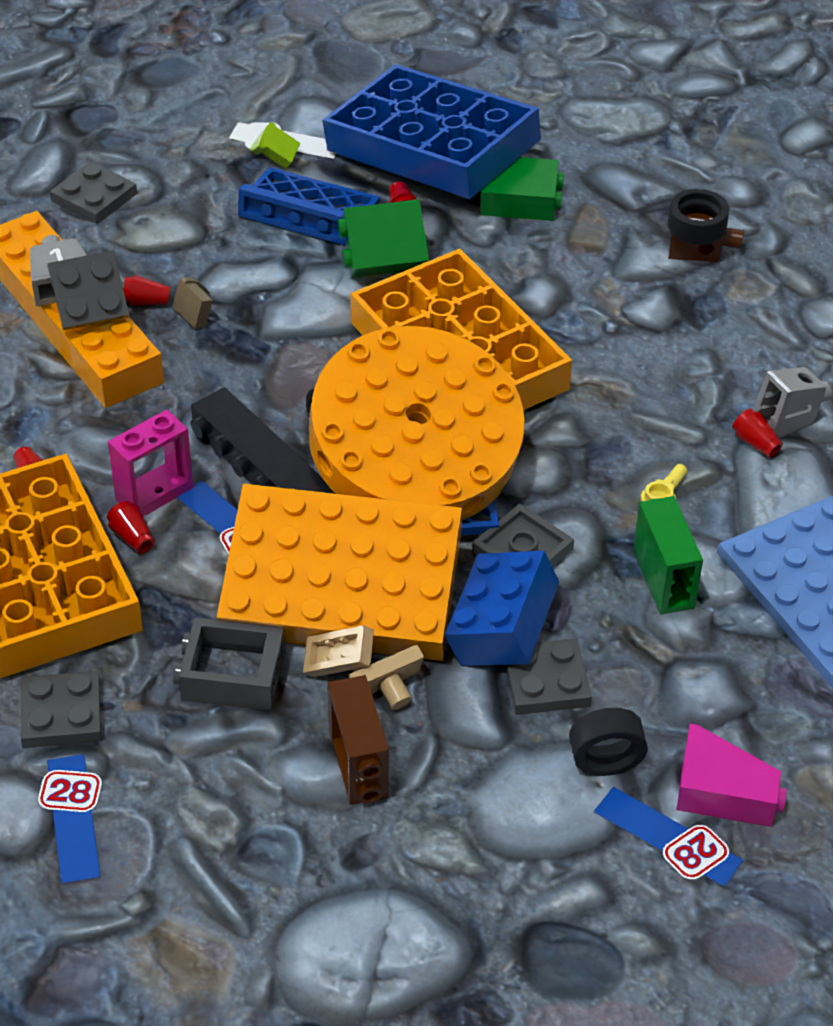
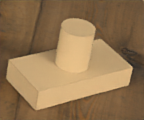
M361 625L307 637L303 673L311 677H317L348 670L355 672L364 667H369L374 630Z
M416 644L375 662L369 667H364L350 673L349 678L366 675L371 693L373 694L381 690L392 710H397L412 700L402 680L419 673L424 655Z

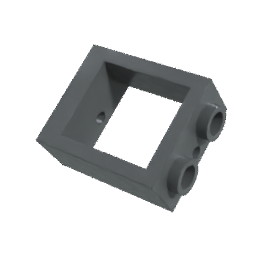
M194 618L191 632H185L183 636V661H177L174 670V684L180 686L181 700L272 711L285 655L284 628ZM210 647L262 653L257 678L195 671L201 648Z

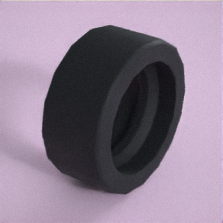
M697 188L684 190L677 193L670 201L667 226L671 234L683 242L696 245L714 243L720 240L726 233L729 205L722 196L710 190ZM693 212L703 213L711 216L713 219L704 221L693 220L684 216V214Z
M604 708L592 711L580 717L572 725L569 733L576 767L584 773L594 776H610L624 773L642 762L648 751L641 718L633 711L623 708ZM622 739L609 745H595L604 740Z

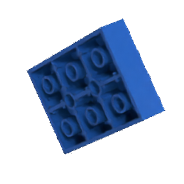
M397 64L322 119L327 151L471 199L541 140L539 108Z

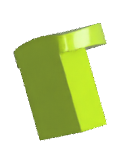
M270 122L249 150L256 155L264 154L286 169L291 164L301 143Z

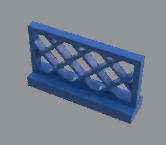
M269 167L252 185L243 184L238 191V216L345 246V238L339 237L337 224L338 219H342L344 208L380 204L379 196ZM274 179L280 182H271V180ZM290 190L289 192H282V193H279V192H278V191ZM316 197L318 198V199H315V200H306V199H309V198H316ZM346 205V207H340V208H335V207H334V206Z

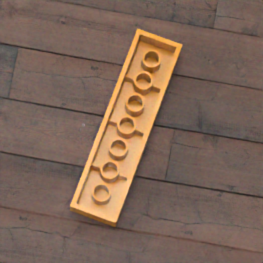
M38 211L24 214L19 218L0 225V281L105 409L164 383L161 353L130 317L63 331L56 303L36 307L31 282L30 248L41 245L42 239L48 235L59 237Z

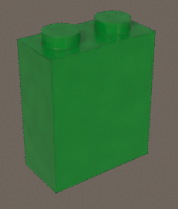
M519 157L481 189L480 215L553 221L554 210H561V191H563L564 173L558 172L559 160Z
M419 199L344 208L342 219L337 221L339 237L345 238L346 249L342 250L343 265L345 269L350 268L351 278L403 272L429 261Z
M675 496L639 502L633 552L659 614L663 615L695 609L703 558Z

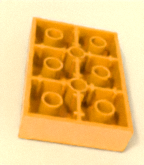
M460 248L350 293L351 324L362 336L389 327L421 326L444 330L465 338L481 347L504 368L515 384L523 410L570 390L572 359Z
M67 453L0 473V679L143 631L139 600Z
M243 484L216 618L220 621L283 627L285 643L306 645L307 637L365 625L374 630L372 653L393 655L417 644L424 655V659L443 661L446 644L444 634L449 623L462 532V508Z

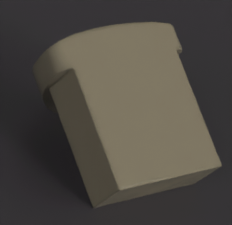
M183 277L176 290L173 310L180 314L194 329L204 328L213 300L209 297L210 292L202 283L194 278Z

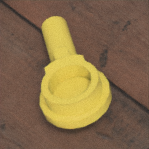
M677 464L664 480L657 479L655 482L649 483L645 490L642 491L640 500L647 501L654 498L675 496L674 490L686 476L687 468L682 464Z

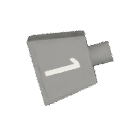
M48 235L42 239L41 245L30 248L31 282L36 307L56 303L47 264L86 256V253L76 239L71 238L60 241L59 237Z
M805 367L767 371L754 411L761 412L780 439L811 425L815 421L821 402L831 398L832 389L826 381H820Z

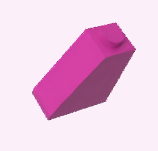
M689 724L676 810L772 827L775 812L783 813L787 789L779 787L780 770L703 727Z

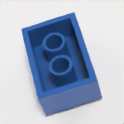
M545 550L477 555L444 634L461 666L529 664L559 584L557 575Z

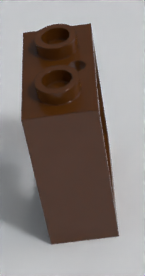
M366 675L327 682L329 733L350 805L373 803L379 799L389 797V749Z

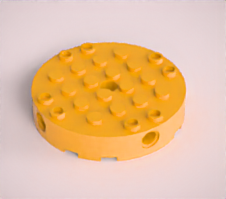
M398 326L376 330L342 347L328 361L318 377L312 396L309 417V446L312 458L321 477L335 494L462 508V520L479 513L500 495L502 488L512 475L524 435L522 402L515 384L504 368L490 354L471 341L444 330L421 326Z

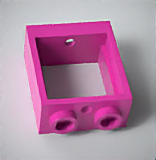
M167 409L108 441L115 499L118 503L129 501L131 504L137 505L143 517L194 488L188 428ZM163 447L165 463L135 480L133 463Z

